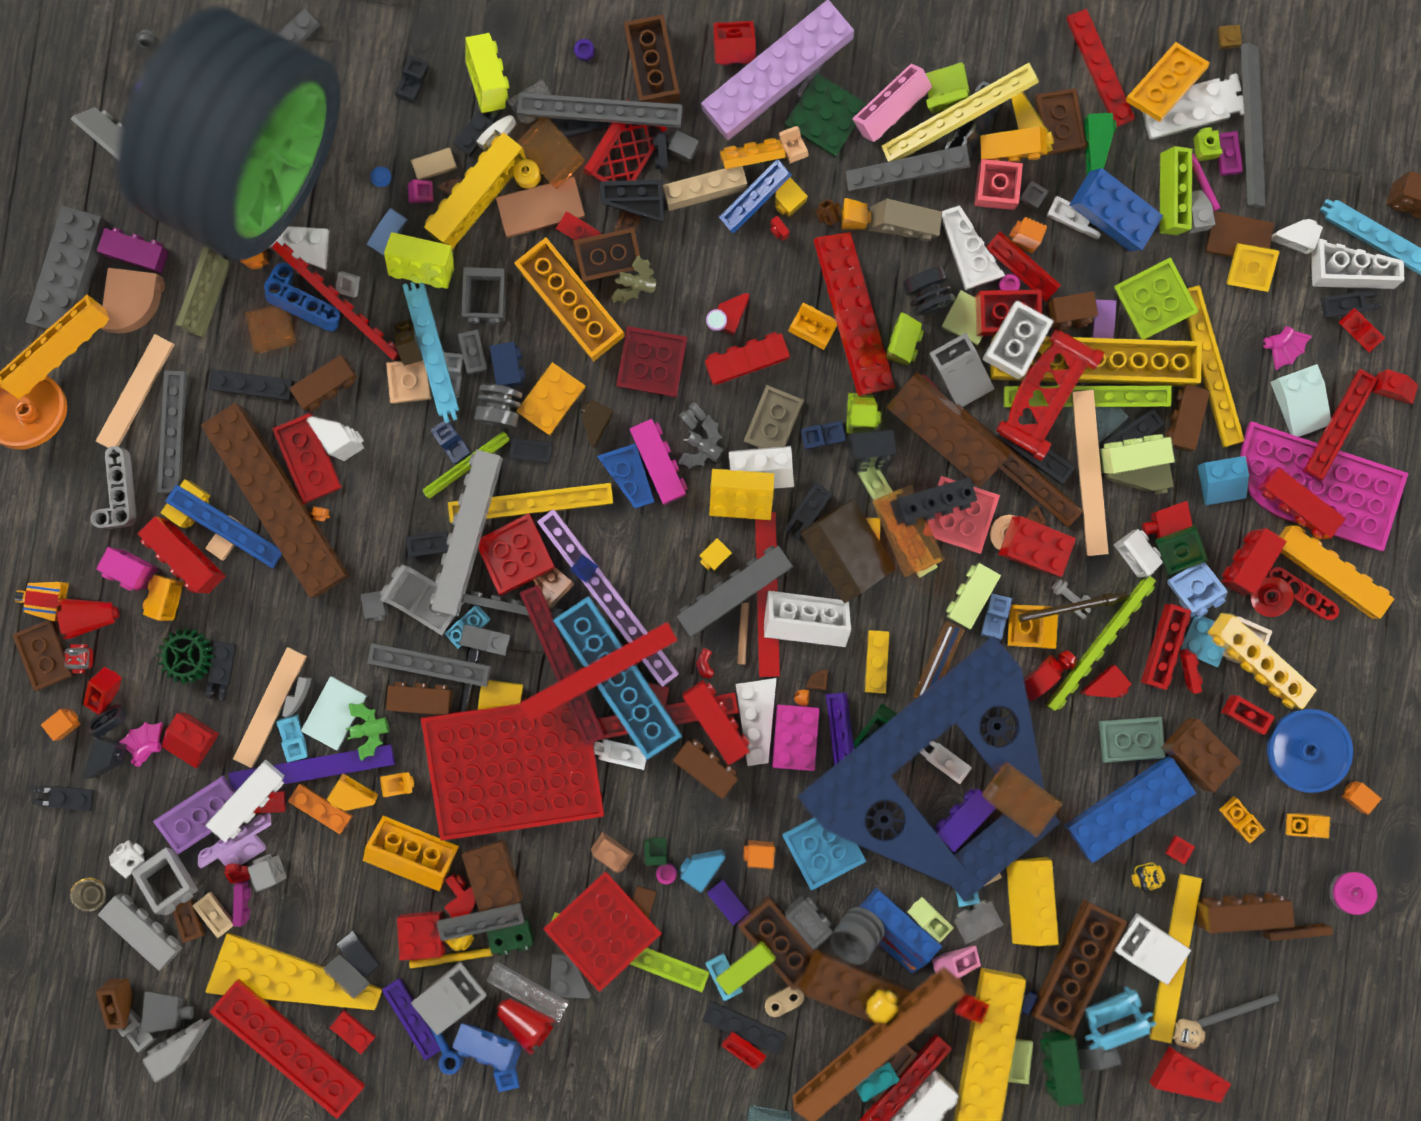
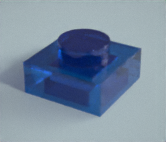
M581 554L569 571L587 583L599 566Z
M1030 990L1029 994L1024 993L1021 1011L1029 1015L1038 996L1032 990Z

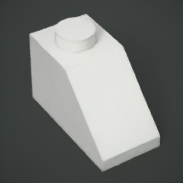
M1302 220L1274 233L1271 241L1309 254L1315 250L1323 227L1317 225V222L1314 220Z

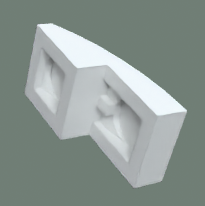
M509 115L491 125L478 138L477 143L479 147L487 151L491 146L492 140L497 135L500 136L503 132L508 135L516 125L514 117Z

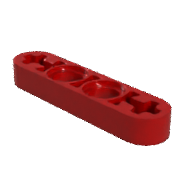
M1273 567L1266 575V578L1274 577L1272 574L1279 572L1278 576L1287 580L1286 582L1289 585L1292 582L1297 583L1299 590L1294 594L1293 600L1319 618L1333 620L1338 616L1339 608L1333 601L1285 569ZM1310 593L1316 598V602L1313 605H1309L1306 602V597ZM1320 605H1322L1323 607H1331L1330 611L1332 612V614L1325 615L1326 610L1317 607H1319Z

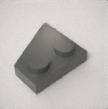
M553 953L550 997L590 998L591 993L578 967L566 954Z

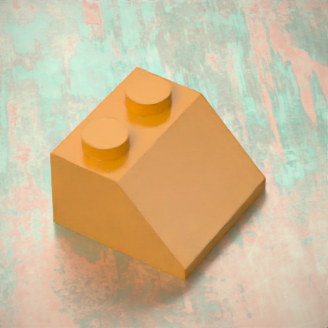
M154 575L148 584V598L143 602V615L159 621H174L184 581Z
M1011 605L1009 610L1007 646L1056 649L1058 615L1020 622L1018 619L1019 614L1051 607Z

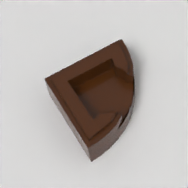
M457 178L445 181L439 186V189L451 195L453 187L457 183H461L463 179Z
M1038 505L1033 507L1029 511L1030 513L1027 514V519L1042 525L1047 524Z
M820 670L812 674L805 688L826 690L828 670Z

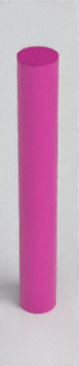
M1193 153L1192 169L1204 194L1211 202L1214 212L1220 209L1219 203L1195 153Z

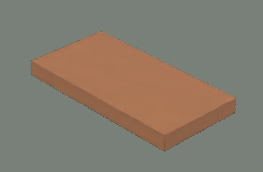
M574 177L496 197L507 238L558 225L566 211L579 219L585 218Z

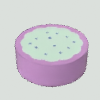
M717 309L710 311L706 317L707 326L713 331L722 330L727 323L725 313Z

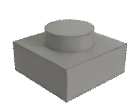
M343 271L338 272L336 290L340 294L353 298L357 297L360 277Z

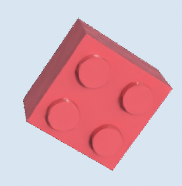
M982 159L978 165L974 206L1015 210L1019 204L1023 163Z

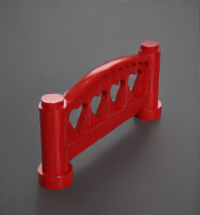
M1054 330L1049 338L1052 345L1029 369L1016 392L1008 420L1006 422L1001 421L996 429L1000 436L1034 454L1033 457L1039 461L1043 460L1051 446V443L1046 441L1045 437L1085 368L1088 367L1095 370L1105 354L1102 350L1098 348L1094 350L1061 330ZM1057 353L1062 354L1069 369L1052 370L1050 368V363L1055 361L1054 357ZM1046 372L1052 373L1058 385L1057 388L1040 387L1039 382L1044 379ZM1035 390L1042 392L1048 406L1032 407L1029 405V399L1033 397ZM1025 408L1031 410L1037 424L1021 425L1018 422V418L1023 415Z

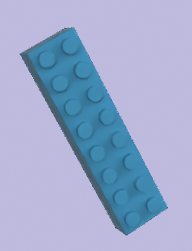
M587 597L554 619V622L584 667L623 647L591 597ZM636 664L597 685L646 760L682 736V733Z

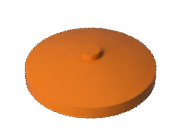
M47 376L20 399L0 387V445L10 449H29L43 444L57 433L66 417L67 400L63 390L53 379Z

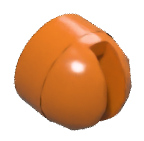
M798 690L795 693L794 700L798 705L808 706L809 690Z

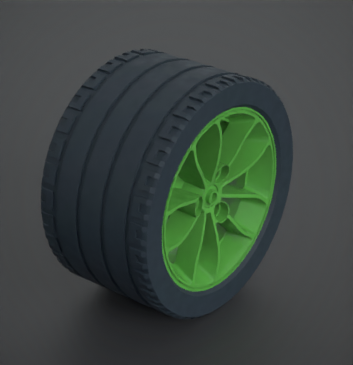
M222 6L209 7L191 15L179 24L157 49L141 75L127 107L117 149V176L124 198L132 207L234 260H245L260 254L271 246L294 220L312 191L327 158L336 130L340 109V83L334 66L330 61L228 8Z

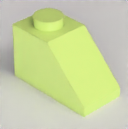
M923 897L916 901L908 911L921 927L938 942H941L954 928Z

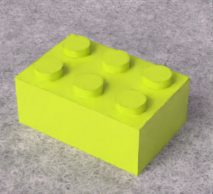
M490 33L466 37L465 61L481 113L505 109V102L508 100V79L502 74L503 63L501 58H497L496 41H492Z
M391 232L384 251L388 275L396 279L403 278L414 283H425L436 288L448 289L454 271L452 246Z

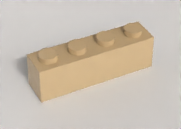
M743 166L729 169L724 168L663 185L669 211L747 190Z

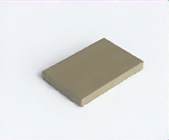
M766 385L743 442L759 449L786 446L804 400Z

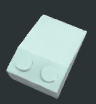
M1318 364L1271 382L1291 435L1299 437L1327 427L1331 416L1325 382Z

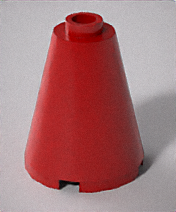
M65 598L58 599L57 606L62 605V611H57L60 632L65 634L63 639H71L115 623L116 619L119 618L118 606H114L112 602Z
M511 998L507 1001L505 999L502 1000L497 1007V1016L530 1055L535 1052L532 1048L535 1045L540 1047L552 1031L553 1026L550 1024L556 1022L553 1017Z

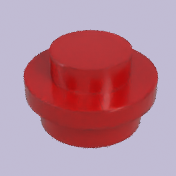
M1065 650L1058 654V662L1064 669L1073 670L1076 667L1078 660L1070 651Z

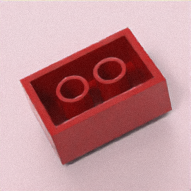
M1042 290L979 291L975 296L977 336L996 335L1011 306L1016 301L1042 314Z
M1012 516L998 555L1050 576L1062 577L1076 538L1022 516Z
M1267 528L1249 531L1243 539V542H1245L1243 547L1238 549L1233 555V563L1222 573L1224 578L1221 583L1241 596L1255 595L1287 543L1285 539Z

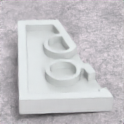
M287 227L276 240L281 245L286 243L293 249L292 255L295 258L301 257L308 264L326 271L328 229Z

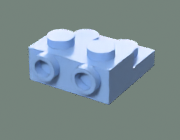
M1205 562L1187 568L1167 582L1179 598L1180 605L1191 610V618L1194 616L1200 618L1208 612L1207 608L1212 605L1215 608L1219 607L1226 601L1224 598H1226L1228 591Z

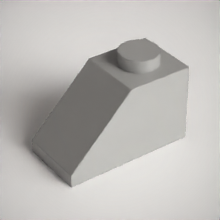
M1202 190L1192 192V229L1188 231V234L1208 231L1215 225L1212 204Z

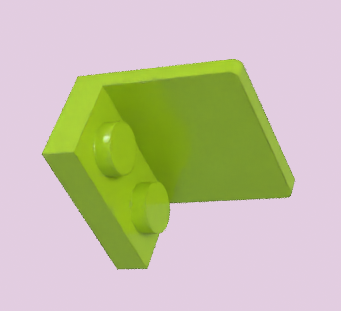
M963 63L925 73L932 85V88L928 91L929 99L926 100L932 114L944 111L971 96Z

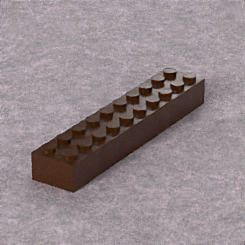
M234 403L202 423L201 427L308 596L310 598H317L350 577L243 406Z

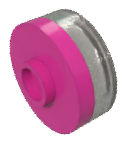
M1341 873L1330 884V899L1333 905L1343 913L1361 915L1370 911L1376 903V887L1372 880L1362 873Z

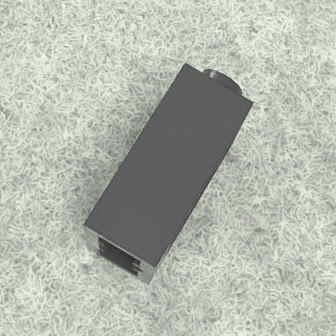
M464 267L462 317L468 323L477 324L481 320L487 321L489 324H500V321H505L507 272L505 269ZM471 280L500 281L499 314L470 313Z

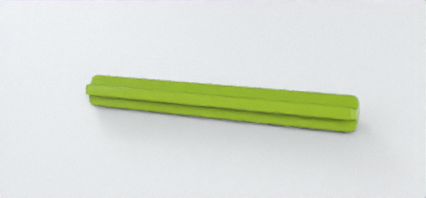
M501 432L478 450L492 454L509 442L510 439L505 432ZM471 455L423 489L425 496L432 498L469 471L472 467L469 465Z

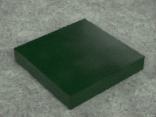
M1195 525L1155 540L1168 575L1208 561Z

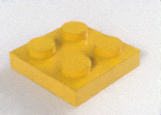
M1237 243L1226 284L1268 292L1280 251Z

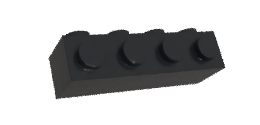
M968 477L890 501V505L897 526L905 523V526L908 527L917 524V520L921 518L925 522L936 518L935 514L941 513L942 516L954 513V508L959 507L960 511L971 508V503L978 501L971 478Z

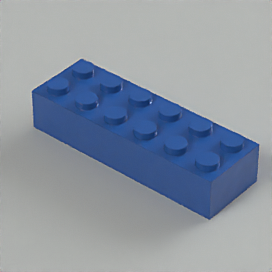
M1166 757L1064 824V826L1086 859L1093 863L1196 794V792L1174 759Z

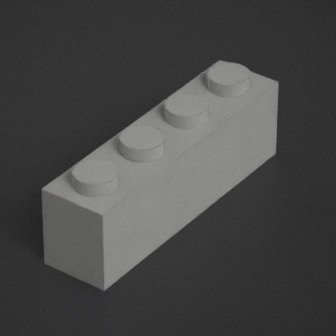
M120 893L114 896L98 915L158 971L166 967L182 949L179 941L163 931L164 927L160 923L151 920L148 917V912L143 908H138L129 895Z

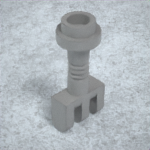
M1058 579L1052 586L1056 595L1063 594L1072 603L1091 599L1087 595L1080 599L1067 588L1068 583L1065 580ZM1090 608L1083 609L1087 613L1091 612ZM1081 610L1073 611L1081 619L1084 620L1086 618V615Z

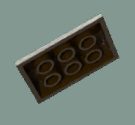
M854 498L800 530L803 538L844 604L896 569Z

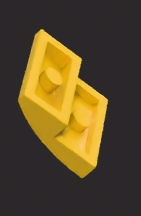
M489 680L487 687L481 686L478 709L521 703L523 684Z

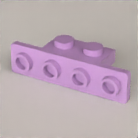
M270 813L258 815L247 825L240 826L241 831L233 840L230 837L226 842L220 839L210 848L203 849L198 855V866L203 868L217 858L225 866L231 863L242 865L266 850L265 844L256 834L271 825Z

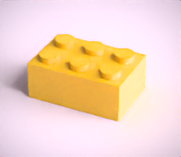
M712 469L709 516L771 520L774 473Z

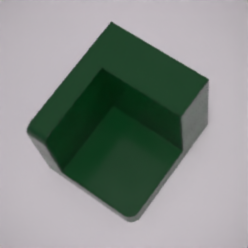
M646 838L645 866L666 865V838Z

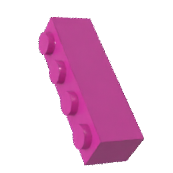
M650 419L630 428L663 505L685 496L684 490L688 488L684 479H679L676 472L679 471L675 459L670 460L668 453L671 450L667 441L662 442L660 434L663 432L659 423H654Z

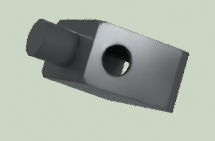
M145 992L141 1033L181 1028L182 1019L193 1018L194 1007L183 1006V997L158 992Z

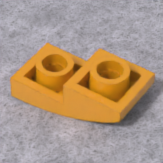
M1235 796L1219 809L1222 815L1249 844L1265 831L1257 819L1247 811Z

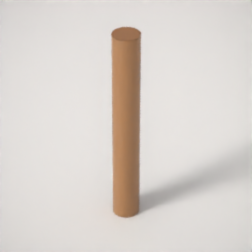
M741 603L737 664L744 665L746 664L749 603Z

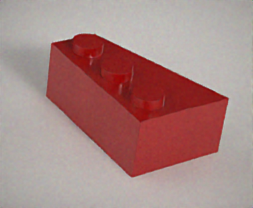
M1171 1046L1166 1050L1149 1080V1083L1155 1089L1220 1103L1231 1085L1224 1077Z

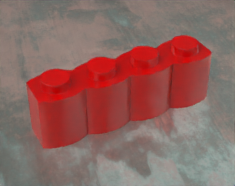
M776 332L766 335L764 340L758 341L753 339L746 342L744 347L738 348V346H733L727 349V353L719 355V352L708 355L705 365L712 385H718L790 359L783 335H777Z

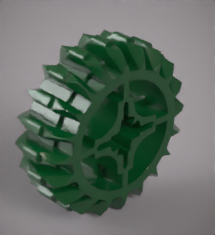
M185 628L183 631L177 629L176 634L173 632L168 634L170 639H162L166 645H159L158 647L163 652L157 654V657H162V661H159L157 664L165 666L161 671L162 673L168 672V679L174 677V682L181 680L182 684H187L189 680L190 683H194L196 678H203L202 673H209L206 666L211 667L213 665L209 662V659L214 658V655H209V651H212L213 647H207L210 640H203L205 637L204 633L198 635V630L196 629L192 631L189 628ZM183 639L193 641L185 648L177 645ZM198 649L200 652V660L196 656V652ZM172 652L175 654L174 662L172 661ZM183 652H188V655H186L189 656L188 659L184 660ZM187 664L195 667V669L188 673L180 671V668L185 667Z

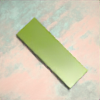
M761 942L719 974L715 980L730 995L772 963L776 957Z

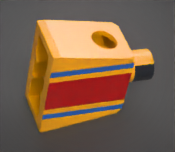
M28 583L26 591L17 590L14 599L15 602L24 603L23 611L25 613L51 621H58L57 611H62V605L57 606L58 599L67 598L69 583Z

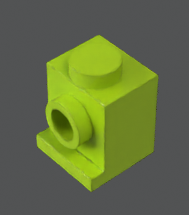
M1212 128L1199 130L1200 133H1197L1193 138L1197 160L1217 159L1223 153L1220 148L1218 130L1212 131Z

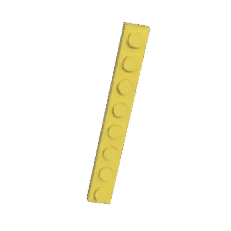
M1030 63L882 145L888 162L907 157L1039 83Z

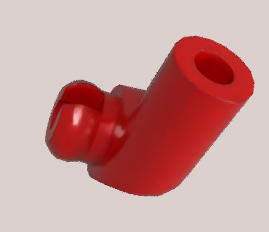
M703 648L696 661V667L701 677L710 679L714 675V670L708 664L712 651Z

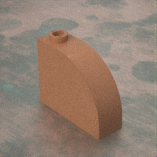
M108 268L103 307L107 311L109 320L100 329L111 333H127L135 331L148 323L156 313L161 299V292L165 289L163 277L156 273Z

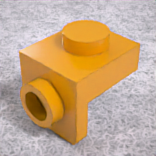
M409 772L380 777L383 797L412 793L414 780Z

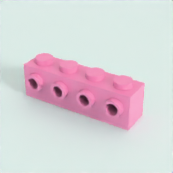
M910 64L852 118L863 137L875 142L903 114L909 111L919 99L926 95L932 88V85L924 70Z

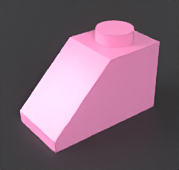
M976 946L946 952L932 959L935 973L944 966L957 978L981 966Z

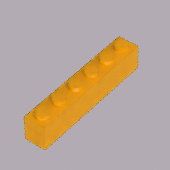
M89 295L84 296L0 371V387L18 399L28 394L39 381H43L47 377L49 372L59 367L66 357L75 353L83 342L88 341L99 328H103L107 324L109 316L106 309Z
M1297 525L1285 527L1280 537L1285 539L1287 543L1282 549L1281 554L1371 619H1381L1394 601V598L1389 595L1390 592L1386 588L1376 586L1372 583V578L1358 573L1356 567L1351 563H1344L1339 559V555L1336 552L1326 550L1318 539L1308 537L1305 534L1306 531Z

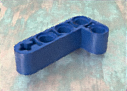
M285 262L277 264L264 285L267 302L327 331L336 330L340 324L339 310L291 286L293 283V269L291 265ZM280 274H287L288 276H286V277H281V276H279V275H280ZM271 290H277V291H279V292H277V293H271V292H269V291H271ZM289 299H296L297 301H296V302H290V301H288V300H289ZM308 308H315L316 310H315V311H308L307 309H308Z

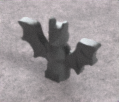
M707 415L702 423V427L708 434V439H703L699 434L689 430L691 433L689 438L683 439L692 447L698 448L699 453H684L678 464H684L689 469H692L695 465L705 466L707 458L717 462L722 456L724 449L717 446L718 440L723 438L718 432L719 423L714 422L710 415Z

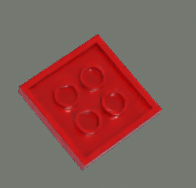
M530 513L480 539L478 550L500 596L556 568Z

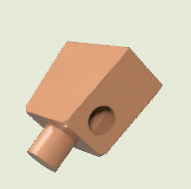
M604 832L601 833L591 848L592 855L615 872L624 871L635 854Z

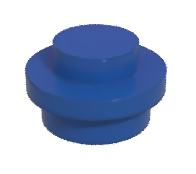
M376 167L371 172V181L377 187H385L391 181V173L385 167Z

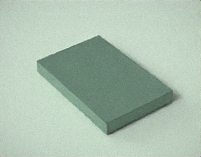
M1161 716L1099 721L1102 762L1166 758L1165 752L1161 749L1164 744Z

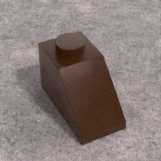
M110 979L96 991L106 1029H124L128 1023L133 1000L129 979Z

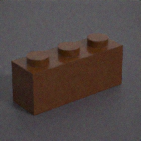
M339 355L289 389L302 409L314 411L321 406L320 403L324 400H331L336 397L339 390L353 386L358 377L346 358Z
M1187 384L1177 390L1175 395V401H1177L1176 408L1172 410L1170 420L1172 421L1171 428H1168L1165 438L1171 437L1172 448L1186 452L1196 450L1210 390Z
M394 682V685L388 686L386 711L447 715L452 710L453 689H447L448 685L436 684L435 688H427L425 683H415V686L412 687L407 686V682Z

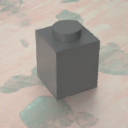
M677 130L675 135H671L667 142L668 153L691 164L699 148V140Z
M381 591L361 594L364 618L371 619V622L384 620L383 616H389L387 603L380 600L382 597L380 595Z

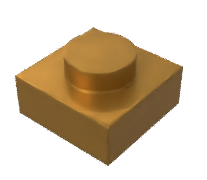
M1240 25L1220 26L1217 29L1219 49L1238 48L1242 45Z

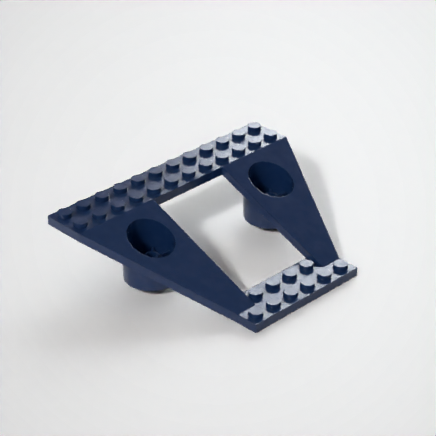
M992 636L797 796L824 830L951 885L964 902L1061 823L1047 806L1022 669L995 636ZM996 706V716L990 718L986 711ZM999 707L1006 709L1010 714L1004 719L999 717ZM983 714L988 719L986 725L979 724ZM1011 716L1015 721V728L1007 727L1006 720ZM956 723L1017 803L953 855L892 779L891 775ZM995 723H999L998 731L993 728ZM979 726L986 727L987 733L982 737L979 732ZM1007 729L1015 730L1011 740L1005 736ZM989 734L994 737L993 746L988 745L983 740ZM1002 736L1007 741V744L996 747L997 737ZM879 800H884V808L877 810L873 804ZM887 800L896 802L898 806L892 811L886 809ZM870 806L876 810L874 817L865 816ZM901 808L904 820L894 819L893 813ZM886 815L888 821L886 823L881 822V816ZM864 818L874 819L875 825L868 831L865 827ZM894 821L903 822L902 828L898 833L892 828ZM878 827L881 829V839L873 837L870 832ZM890 828L895 836L883 839L884 830Z

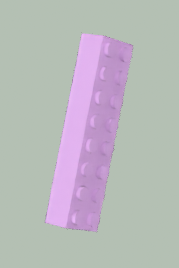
M826 0L701 103L702 111L726 140L729 141L853 39L854 29L833 4Z

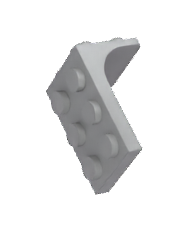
M402 565L401 567H396L391 575L393 578L389 585L386 584L380 593L382 595L380 600L402 610L443 636L455 616L431 609L430 599L432 594L436 593L438 587L435 584L436 582L410 566Z

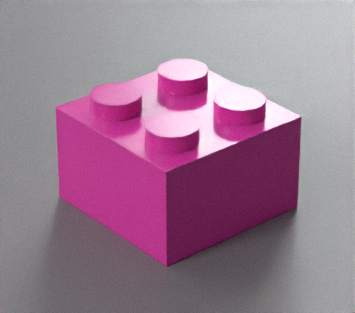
M111 547L107 548L97 567V570L102 572V577L111 581L117 580L121 582L120 586L136 591L140 589L148 590L150 579L153 578L159 569L124 549Z

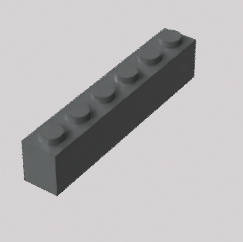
M772 545L763 552L765 554L760 559L755 557L746 563L748 567L743 571L738 569L730 574V580L725 583L722 580L713 586L714 591L708 595L705 592L696 598L697 602L694 605L690 606L687 604L679 610L681 614L676 617L689 636H695L794 566L780 546L775 548Z

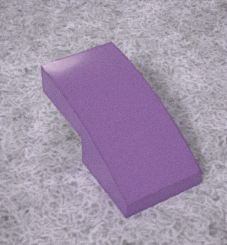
M1096 300L1098 316L1091 323V338L1113 339L1116 300Z

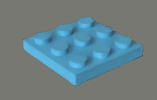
M814 817L782 834L811 891L866 862L856 843L824 830Z

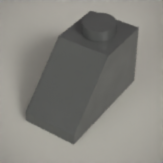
M464 624L459 644L505 655L510 635Z
M1091 1042L1076 1047L1079 1070H1102L1121 1064L1116 1046L1108 1050L1100 1047L1090 1050L1088 1046L1093 1044Z

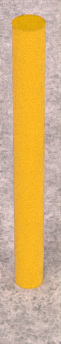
M490 948L447 954L438 958L410 960L409 966L410 969L488 957L493 956V954H491Z

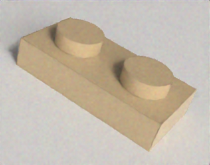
M212 892L206 894L193 905V908L217 938L233 927V919Z

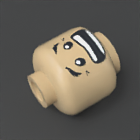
M1180 1019L1175 1023L1172 1039L1175 1040L1178 1046L1196 1049L1200 1043L1204 1042L1205 1032L1202 1030L1199 1022Z

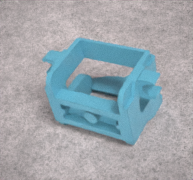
M1125 986L1123 987L1125 992L1095 1004L1087 1005L1083 1014L1091 1034L1085 1036V1039L1087 1041L1093 1039L1094 1041L1092 1045L1088 1046L1090 1050L1098 1047L1108 1050L1150 1033V1027L1155 1026L1156 1022H1148V1017L1153 1015L1151 1012L1140 1013L1138 1007H1141V1002L1135 990ZM1131 1014H1134L1137 1022L1103 1036L1096 1029Z

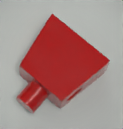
M1188 501L1151 513L1152 522L1142 523V530L1146 535L1155 534V539L1192 526Z

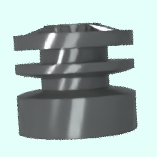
M495 384L480 385L479 391L488 395L478 396V399L485 402L486 406L476 407L474 421L502 428H517L519 415L510 411V409L521 406L519 402L512 399L521 400L523 394L507 386Z
M854 907L846 912L830 935L829 941L831 948L842 960L850 964L860 965L870 958L874 949L883 939L885 930L882 922L874 913L865 908Z

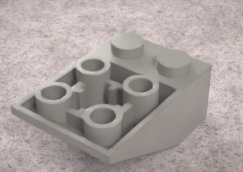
M967 333L929 353L933 365L956 406L959 403L963 407L994 390L993 384Z
M460 961L413 1000L411 1004L435 1034L438 1035L476 1006L487 994Z
M211 1018L203 1021V1019L198 1020L190 1027L179 1031L173 1037L162 1041L148 1051L149 1056L144 1058L143 1062L154 1082L170 1074L188 1060L212 1022Z

